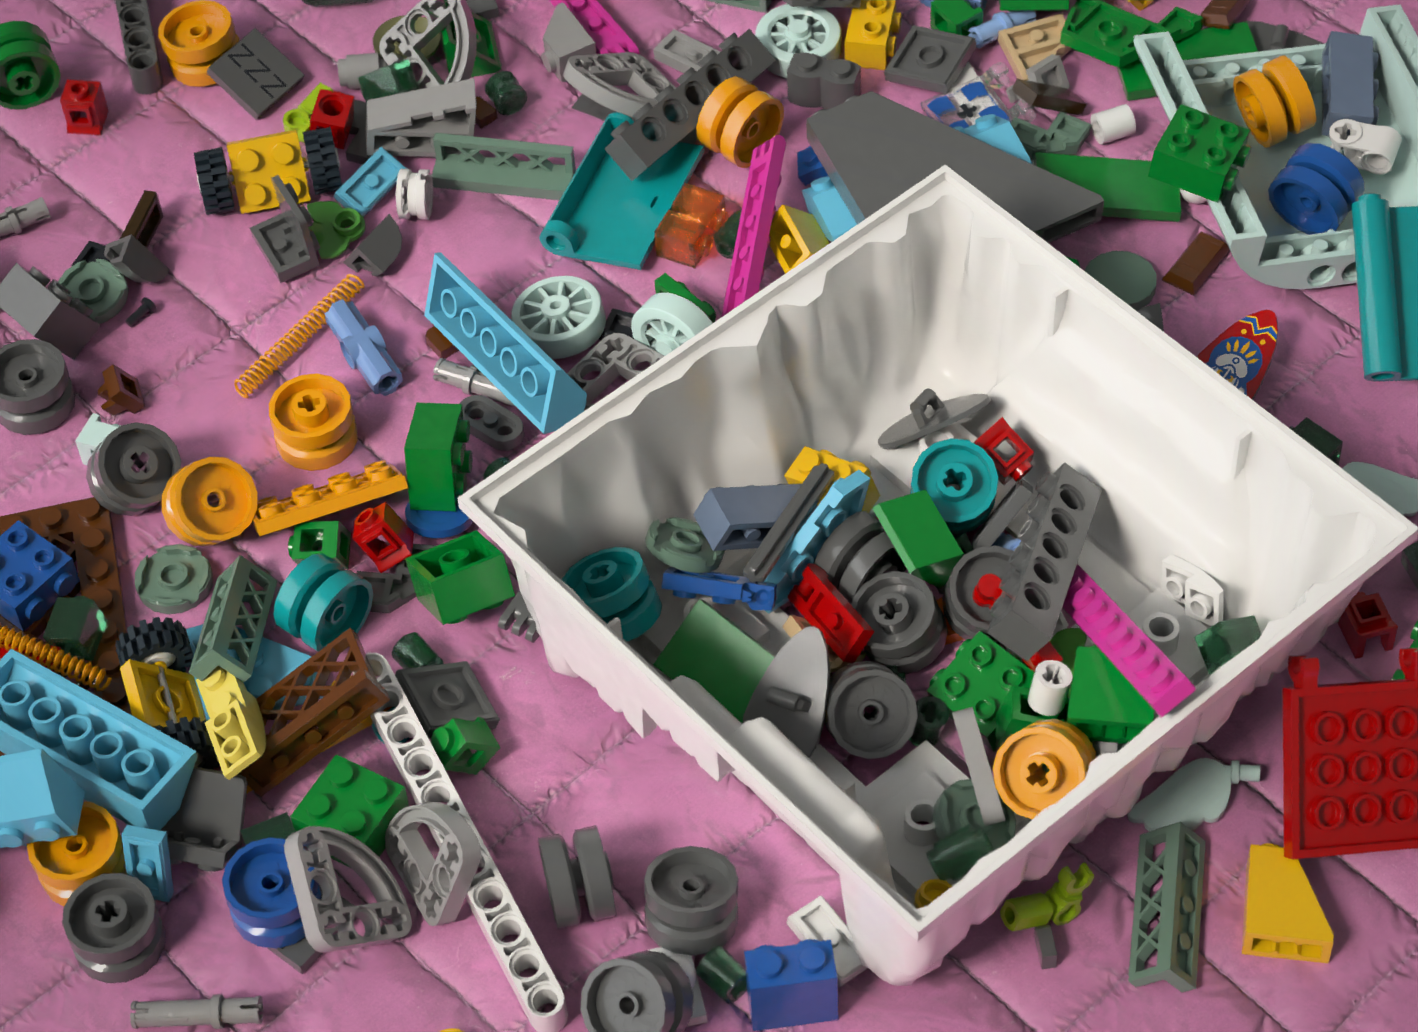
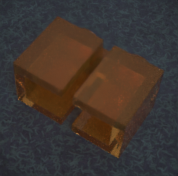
M685 183L672 204V210L667 211L654 231L656 256L696 268L702 257L709 255L717 233L723 232L727 225L729 213L725 211V195Z

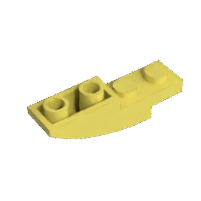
M218 665L203 681L196 679L210 718L205 722L223 775L230 780L263 755L266 747V733L256 698L246 690L243 681Z

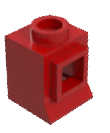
M67 80L60 99L66 119L67 133L101 135L109 112L101 81ZM81 112H86L87 118L80 117Z
M1003 417L973 442L982 447L994 461L998 480L1003 485L1012 478L1015 482H1018L1033 468L1030 462L1033 460L1034 451L1008 425ZM1004 440L1017 452L1007 463L994 451Z
M387 502L374 509L367 508L357 516L354 523L353 540L373 560L380 573L412 555L414 532ZM382 535L390 543V545L388 546L383 540H380L378 536Z
M1361 591L1357 592L1337 622L1354 658H1362L1366 640L1376 636H1380L1381 644L1385 651L1393 650L1398 625L1392 620L1379 592L1366 595L1365 592Z

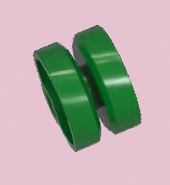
M27 21L0 24V106L7 109H27L40 105L53 95L59 86L61 78L60 70L52 53L47 35L39 26Z

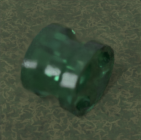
M510 71L496 73L485 85L486 95L493 101L496 110L502 115H511L520 111L527 102L528 95L526 91L519 85L516 76Z

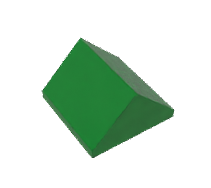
M443 0V1H444V4H443L442 7L448 8V7H449L448 1H447V0ZM471 12L476 29L477 47L475 63L470 77L498 73L502 67L492 22ZM454 20L440 31L448 73L451 71L456 53Z
M927 490L885 501L872 508L908 572L938 588L944 586L954 566L962 558L963 552Z

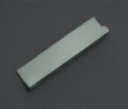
M435 133L433 138L436 162L432 171L434 188L560 200L576 172L573 146ZM444 146L455 147L462 153H445ZM479 151H491L496 157H485ZM515 153L524 154L531 160L520 161L513 155ZM548 158H565V165L553 164Z
M241 555L217 578L189 670V673L200 681H203L218 665L244 683L252 676L277 580ZM250 579L263 587V591H256ZM243 602H249L255 614L249 615ZM235 625H242L248 638H242ZM228 649H235L241 662L227 654Z
M1182 822L1141 834L1139 838L1128 982L1135 987L1164 979L1182 993L1196 989L1206 841ZM1165 842V849L1156 861L1153 862L1154 845ZM1162 874V886L1151 899L1150 888ZM1159 911L1160 922L1151 934L1148 935V923ZM1156 948L1158 950L1157 965L1144 969L1145 961Z

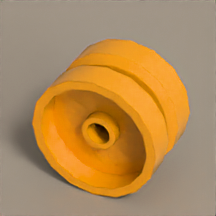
M199 0L185 3L166 15L158 28L159 40L167 55L171 72L177 81L187 86L203 87L217 84L206 73L208 67L240 41L235 33V25L230 12L224 5L215 1Z
M1285 55L1264 63L1261 72L1257 69H1251L1234 78V95L1240 113L1251 134L1263 147H1271L1286 140L1288 131L1292 134H1299L1315 126L1316 109L1310 90L1299 69Z
M736 76L731 77L717 86L707 98L699 114L696 126L697 138L702 145L713 152L721 153L726 160L736 166L748 168L751 164L754 148L779 135L784 120V106L780 100L767 92L759 91L755 85L747 80Z
M317 373L307 374L286 381L274 392L269 402V418L274 431L277 450L284 461L295 468L303 470H324L341 463L353 452L358 441L357 425L353 415L351 397L343 383L331 376Z
M206 457L181 468L168 480L162 493V514L167 527L180 540L193 546H213L240 535L252 523L257 511L258 492L252 477L240 464L226 457Z
M1058 719L1038 720L1009 736L997 751L993 766L995 787L1003 802L1015 813L1034 819L1042 810L1057 803L1085 780L1090 762L1097 758L1096 751L1089 738L1073 724ZM1042 764L1049 768L1047 773L1044 772Z
M83 801L77 835L58 838L55 841H39L27 844L29 861L37 873L43 889L52 901L62 906H65L72 892L89 879L102 874L123 873L127 875L122 837L118 825L107 809L93 802Z

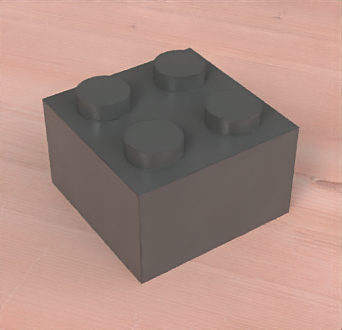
M16 263L0 283V308L34 337L51 343L61 353L75 360L101 326L90 317L93 310L75 297L74 299L69 295L71 291L57 280L53 279L50 282L51 279L33 266L29 271Z

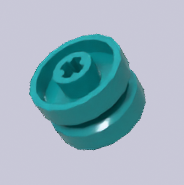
M950 438L936 442L920 454L913 466L910 494L926 489L952 535L971 532L987 520L995 505L998 474L994 461L982 447L968 440ZM956 484L960 487V490L956 491L953 486L949 485Z
M613 547L599 550L582 558L570 567L562 578V581L573 589L583 602L606 624L616 617L620 619L622 638L625 642L642 635L660 617L662 602L652 581L649 580L650 575L639 552L631 548Z
M313 554L302 560L290 572L282 584L275 600L273 613L275 623L297 639L302 638L305 644L319 652L349 628L358 634L372 607V584L355 572L345 570V567L326 554Z

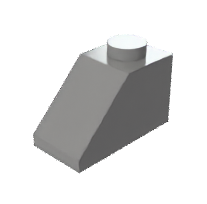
M563 2L557 4L543 36L544 52L541 54V58L548 72L553 71L562 83L567 81L563 73L568 59L576 55L596 54V46L593 39Z

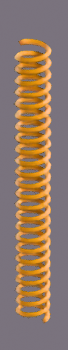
M348 274L346 279H342L341 283H338L332 289V292H329L327 296L323 297L322 301L313 306V310L308 311V315H304L303 319L298 321V324H294L288 333H284V337L279 338V342L274 343V347H270L269 351L264 353V356H260L259 360H256L254 365L249 367V370H245L244 374H241L239 379L234 381L235 389L243 398H248V393L253 394V388L258 389V384H263V379L268 380V375H273V370H278V365L283 366V361H288V356L292 357L293 352L298 351L297 347L301 348L303 346L302 342L307 343V338H312V333L317 334V329H322L321 324H327L323 311L326 313L329 310L328 307L331 308L332 302L339 301L336 297L350 302V297L355 298V293H360V289L365 288L364 282L354 274ZM350 277H353V278L357 279V280L360 282V284H358L357 281L354 282V281L350 280L349 278H350ZM238 382H240V384H241V386H242L241 391H240V389L238 388V385H237Z
M0 622V648H5L6 651L10 649L15 650L19 644L17 652L40 663L44 667L47 666L49 670L54 669L56 673L61 672L63 676L68 675L69 679L75 678L76 682L82 681L83 685L89 684L91 689L96 687L98 692L103 691L110 684L111 677L108 678L103 687L99 688L106 675L105 668L99 671L98 665L92 668L91 662L85 665L84 659H81L79 662L77 656L71 659L70 652L64 656L63 649L57 653L56 646L50 650L49 643L43 647L42 640L36 644L35 637L29 640L28 634L22 637L21 631L15 634V628L9 630L8 625L2 627ZM74 668H75L74 675L72 676V675H71V672H72V671L74 670ZM81 671H82V676H81V678L79 679V678H78V675H79V674L81 673ZM89 675V679L86 682L85 678ZM96 678V682L93 685L92 681Z

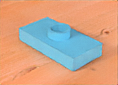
M380 147L335 192L334 199L345 208H352L364 217L397 184L399 170L407 168L383 147Z
M126 825L121 836L127 875L136 877L150 889L154 900L169 902L174 893L167 832Z

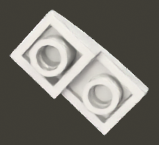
M1170 554L1162 560L1161 592L1173 600L1185 604L1186 616L1219 629L1223 625L1224 591L1220 585L1203 570L1179 557Z

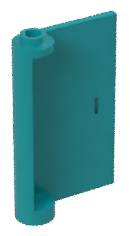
M622 113L609 114L539 236L541 244L555 255L641 270L704 154V146L679 142L631 181L604 148L614 140L611 133L626 120L630 125L634 121L630 116Z

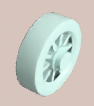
M785 4L766 13L756 27V37L776 60L767 68L768 71L775 75L787 78V69L795 53H812L826 60L839 59L840 24L831 12L822 7H791Z
M555 276L534 283L518 296L511 311L512 321L551 359L570 357L586 350L599 339L606 324V315L600 293L590 282L574 276Z
M657 293L651 296L633 315L631 329L633 338L636 341L666 356L713 323L691 301L671 293Z

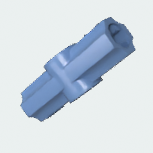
M341 299L331 304V308L325 313L326 323L339 340L341 350L349 366L353 370L358 368L374 394L386 396L395 392L398 385L403 382L402 373L387 353L386 344L375 325H368L352 301L347 302Z

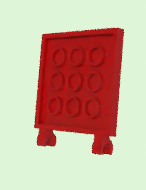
M1402 648L1399 651V664L1404 672L1405 679L1318 685L1319 660L1317 657L1307 658V655L1289 656L1288 671L1293 680L1294 687H1283L1284 857L1304 859L1418 848L1417 648Z

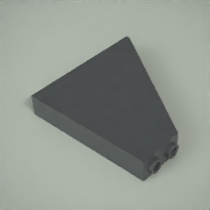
M870 91L861 96H852L845 100L844 103L828 110H819L806 119L807 140L857 224L944 165L951 168L1047 243L1094 224L1102 218L1104 200L1101 195L875 92Z

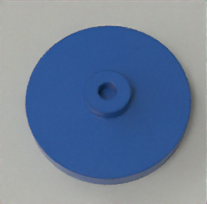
M409 502L405 508L407 526L414 533L427 538L455 536L468 529L473 523L459 508V504L457 505L456 512L410 510Z

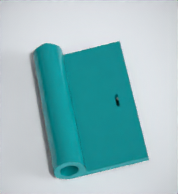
M1374 193L1359 196L1358 201L1352 204L1364 379L1377 382L1418 380V206L1389 207V201L1381 199V195Z

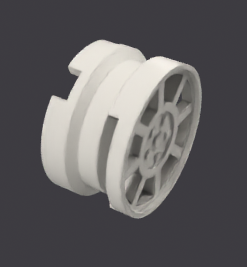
M400 169L396 184L398 217L400 219H410L411 215H414L418 219H429L433 204V180L430 170L420 169L418 173H412L411 169Z

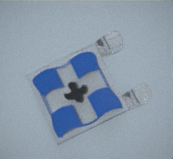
M1003 62L992 65L983 75L950 89L948 94L941 93L920 102L921 108L928 117L952 128L963 127L964 129L976 124L975 120L989 114H995L1010 123L1015 117L1029 123L1036 119V113L1033 110L1035 107L1020 99L1008 110L993 90L1004 88L1010 83L1006 75L1009 69Z

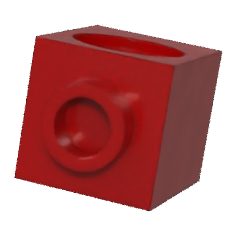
M320 89L310 118V131L331 127L335 148L344 150L354 120V96L339 91Z

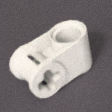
M1341 119L1334 122L1329 130V137L1333 142L1330 148L1340 153L1344 149V156L1358 169L1381 175L1391 171L1402 141L1401 135L1395 129L1388 126L1356 122L1351 119ZM1347 129L1350 130V135H1349L1348 137H1347Z

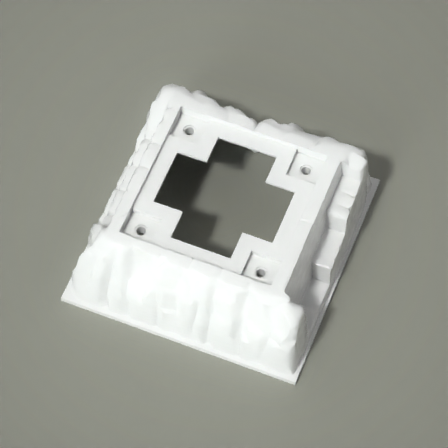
M947 165L933 172L458 497L459 508L495 541L512 560L520 592L529 613L535 621L536 630L543 641L547 661L552 671L573 678L580 676L592 687H596L599 697L618 713L623 712L626 720L643 739L659 726L663 731H670L673 741L690 756H695L699 766L717 782L732 772L743 784L748 786L777 816L801 836L820 857L839 873L847 927L855 943L861 964L871 969L883 981L896 986H911L916 979L941 966L944 956L965 938L971 924H981L992 915L1007 894L1022 881L1039 880L1045 876L1056 863L1068 843L1077 844L1084 841L1087 835L1094 830L1095 826L1108 817L1119 818L1130 813L1140 797L1144 781L1153 772L1173 771L1176 769L1190 745L1198 742H1207L1229 719L1237 701L1250 695L1256 687L1267 685L1274 673L1283 672L1288 666L1289 656L1309 652L1325 635L1327 627L1338 622L1351 599L1361 589L1363 582L1418 537V527ZM925 389H932L941 401L972 394H987L991 399L987 406L977 412L914 441L890 449H883L878 444V439L882 433L912 413L910 404ZM1003 417L1008 425L1034 451L1033 460L1030 462L1033 468L1022 478L1033 487V495L1005 530L1017 538L1021 528L1029 520L1030 516L1026 512L1038 495V492L1035 490L1037 483L1047 471L1054 473L1064 462L1102 489L1077 564L1188 678L1196 690L1162 718L1158 716L1117 753H1103L1090 762L1085 780L1057 803L1042 810L1034 819L1018 815L1014 812L1016 818L1015 837L1006 845L979 859L977 863L963 860L947 850L938 838L933 821V811L936 801L945 789L958 780L969 778L927 740L865 786L820 744L817 745L812 756L808 758L769 720L761 717L742 724L697 681L683 675L672 680L653 665L699 599L705 600L775 656L791 639L782 628L789 616L780 608L768 614L765 610H752L746 602L736 600L735 604H720L713 602L712 596L697 594L696 598H680L672 595L673 590L662 589L663 572L671 566L654 557L646 547L645 538L653 521L659 519L660 523H666L667 518L678 517L697 522L693 514L710 488L788 484L784 475L804 446L818 451L822 449L827 450L837 458L849 462L855 460L866 465L870 469L873 481L881 495L874 505L876 506L879 503L910 494L913 466L920 454L932 444L950 438L968 440L973 443ZM1006 440L994 449L1006 463L1017 454ZM1013 478L1005 485L998 480L995 505L991 513L1015 485L1016 482ZM956 484L949 485L953 486L956 491L960 490V487ZM871 509L869 514H871L874 517L876 514L874 513L873 509ZM963 533V534H960V535H953V536H954L955 540L957 541L959 538H961V537H962L963 535H965L966 533ZM625 547L639 552L650 575L649 580L652 581L662 602L660 617L654 625L631 641L625 642L623 640L621 623L618 617L606 624L583 602L573 589L562 581L563 576L570 567L582 558L599 550ZM757 548L725 550L718 569L711 572L744 576L743 569ZM1170 554L1203 570L1223 589V625L1219 629L1186 616L1185 604L1173 600L1161 592V561ZM1075 624V625H1073L1071 628H1080V627H1079L1077 624ZM1087 636L1085 646L1095 645ZM1092 741V746L1100 742ZM925 821V822H928V823H930V824H928V825H919V824H917V822ZM941 879L952 885L948 891L928 906L919 909L915 908V893L925 881Z

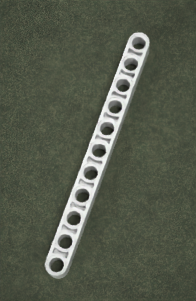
M366 653L375 676H380L377 678L378 683L386 689L390 698L387 703L370 715L416 805L427 802H448L446 805L458 812L476 834L481 848V860L478 867L483 868V870L474 875L465 899L532 1027L537 1032H559L567 1023L568 1012L564 994L388 661L381 654ZM388 707H396L392 711L383 712V710ZM414 738L408 743H399L402 739ZM420 770H431L422 776L415 775ZM427 825L440 849L444 837L433 827ZM497 900L501 902L495 908L484 907L489 901ZM510 934L519 936L514 942L505 943L501 941ZM525 969L538 970L532 977L525 978L519 976ZM552 1003L557 1005L554 1010L548 1013L537 1011L543 1004Z

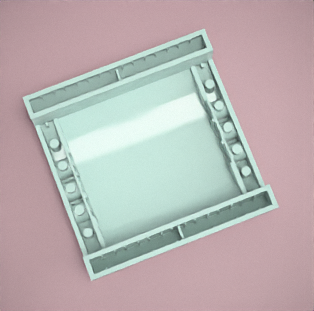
M1400 4L1368 8L1359 35L1373 37V52H1378L1377 68L1375 73H1373V78L1378 79V92L1374 100V106L1379 107L1376 125L1395 129L1401 135L1402 141L1390 172L1381 175L1358 169L1364 179L1365 191L1363 195L1379 194L1381 199L1389 201V207L1418 206V36ZM1169 31L1135 35L1133 42L1137 54L1169 122H1171L1180 104L1248 129L1234 95V78L1251 69H1257L1261 72L1264 63L1279 56L1285 55L1292 60L1302 74L1312 95L1316 109L1315 126L1299 134H1292L1288 131L1286 140L1267 148L1259 144L1250 132L1246 145L1252 147L1245 167L1238 166L1236 168L1239 170V174L1231 191L1225 189L1218 203L1209 199L1206 200L1232 256L1239 267L1251 278L1266 285L1283 289H1314L1357 283L1352 210L1348 212L1346 218L1336 231L1329 229L1325 233L1309 235L1288 224L1275 211L1268 194V188L1281 169L1285 168L1287 162L1299 146L1306 143H1318L1330 147L1333 143L1329 136L1322 135V53L1326 44L1182 60Z

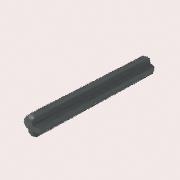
M821 463L819 466L813 467L744 567L743 575L751 583L758 584L765 581L834 480L835 474L829 469L828 465Z

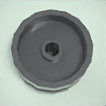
M38 339L18 340L3 346L0 349V424L11 432L30 435L52 430L64 422L74 409L76 394L60 350L51 343Z
M134 422L116 428L94 449L87 463L86 479L91 494L101 506L115 514L134 516L148 512L162 501V493L168 480L181 469V459L177 446L167 433L153 425Z
M867 511L856 512L838 525L823 543L814 561V564L827 572L829 581L850 604L862 585L875 576L892 571L905 572L907 569L880 521Z
M999 546L979 547L965 554L954 566L942 597L943 611L952 630L964 640L972 639L981 631L997 644L1001 643L987 633L993 618L989 607L978 606L973 600L972 593L979 579L985 574L997 575L1001 580L1004 578L1012 566L1008 563L1013 553L1012 550Z
M892 571L875 576L863 584L853 597L851 605L875 631L863 648L871 662L885 665L895 674L905 675L918 672L933 663L944 649L948 635L946 618L924 580L910 573Z
M871 661L853 662L835 671L829 679L824 724L835 741L850 754L866 759L887 757L901 749L912 736L918 718L916 699L908 685L885 665ZM873 705L875 707L871 714L865 711L863 715L866 706Z
M596 825L575 830L572 837L575 853L573 858L569 857L566 842L560 834L538 838L546 885L558 930L579 925L582 916L579 903L580 897H584L589 916L594 921L616 917L612 891L614 889L612 872L607 852L603 850Z
M695 846L674 848L657 856L647 867L644 878V895L646 899L645 924L648 935L658 946L677 954L698 955L710 953L724 946L732 938L738 923V876L735 866L724 855L709 848Z
M123 873L102 874L89 879L72 892L63 908L62 925L79 967L92 979L105 983H124L143 976L158 962L165 949L166 931L151 891L136 877Z
M646 950L603 962L589 974L583 986L580 1009L585 1027L589 1032H683L692 1016L694 995L689 978L678 962L664 953Z

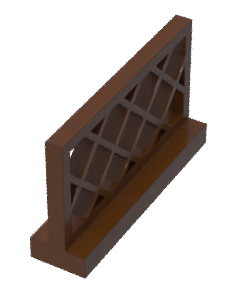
M351 628L256 698L264 727L267 720L275 721L269 734H266V747L263 755L238 774L243 775L247 779V785L262 797L390 700L386 689L378 683L357 633ZM350 646L344 662H336L339 654ZM318 672L312 686H304L307 678ZM331 672H339L333 686H325ZM283 696H286L280 710H273L275 703ZM299 696H307L301 710H293Z

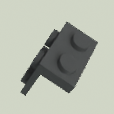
M276 175L271 180L282 213L250 227V231L276 277L282 283L319 266L316 251L320 249V245L314 232L308 228L313 226V222L306 207H298L296 203L299 200L290 183L284 185L279 175Z
M199 767L193 768L179 810L160 830L167 832L171 864L189 862L198 864V868L204 871H220L226 867V864L236 851L241 849L247 794V779L243 775L237 774L228 780L224 777L222 771Z

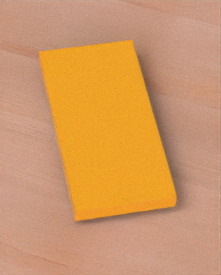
M385 460L377 461L364 466V473L350 476L349 472L336 474L327 479L329 484L314 488L313 484H307L291 490L292 496L277 500L276 496L260 499L257 501V511L251 524L259 536H263L407 489L408 485L405 476L394 465H387Z

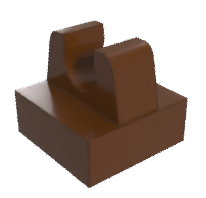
M114 364L102 372L105 383L97 391L100 397L107 400V402L101 405L102 410L114 416L126 409L135 414L145 407L137 378Z

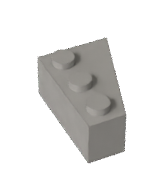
M475 78L367 100L366 155H373L380 147H383L392 156L436 157L433 144L435 133L474 136L476 115ZM444 146L445 153H462L455 147Z

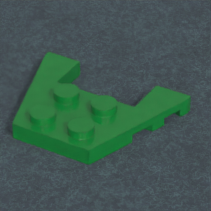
M1076 0L1062 28L1060 43L1099 59L1106 64L1121 68L1140 59L1133 42L1135 35L1169 31L1173 41L1177 42L1202 29L1203 17L1176 6L1156 24L1103 2L1105 0Z

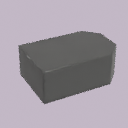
M1037 926L1034 928V936L1041 969L1056 968L1057 951L1051 926Z

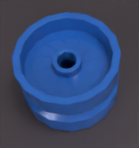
M1306 143L1299 146L1287 162L1285 168L1281 169L1268 188L1269 200L1275 211L1288 224L1309 235L1325 233L1329 229L1336 231L1346 218L1348 212L1352 210V204L1358 201V197L1363 195L1365 191L1364 179L1358 168L1337 150L1318 143Z
M269 837L249 843L236 851L226 864L223 874L224 895L230 909L234 927L243 939L258 947L280 948L293 945L306 937L285 856L284 844L286 839ZM314 866L308 868L309 872L315 870ZM312 879L310 884L311 891L316 898L321 900L322 895L319 883Z

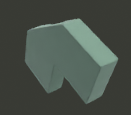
M1059 112L1048 130L1017 117L1011 122L1030 159L1035 158L1036 152L1065 155L1076 154L1090 134L1092 127L1090 123L1064 112Z

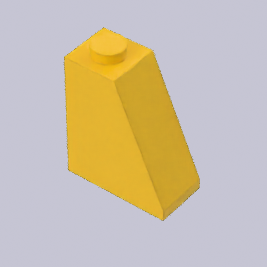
M1250 844L1246 865L1242 954L1329 963L1334 934L1299 860L1284 857V848L1276 844Z

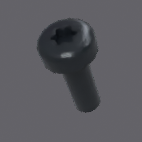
M144 297L140 301L142 305L125 320L128 326L132 327L147 312L153 313L157 309L149 298Z

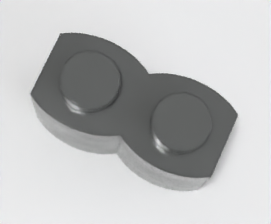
M795 53L787 69L788 101L801 107H822L828 110L844 103L845 100L852 96H861V66L844 59L826 60L812 53Z

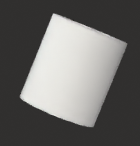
M1127 104L1091 115V129L1099 144L1124 138L1136 132L1135 118Z
M1047 660L1039 663L1036 667L1028 694V703L1035 712L1041 715L1052 716L1063 710L1073 676L1071 670L1065 664L1055 660Z

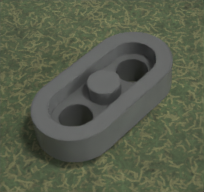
M482 395L466 397L459 403L462 404L463 419L470 422V434L500 451H509L517 448L523 442V422L513 412Z

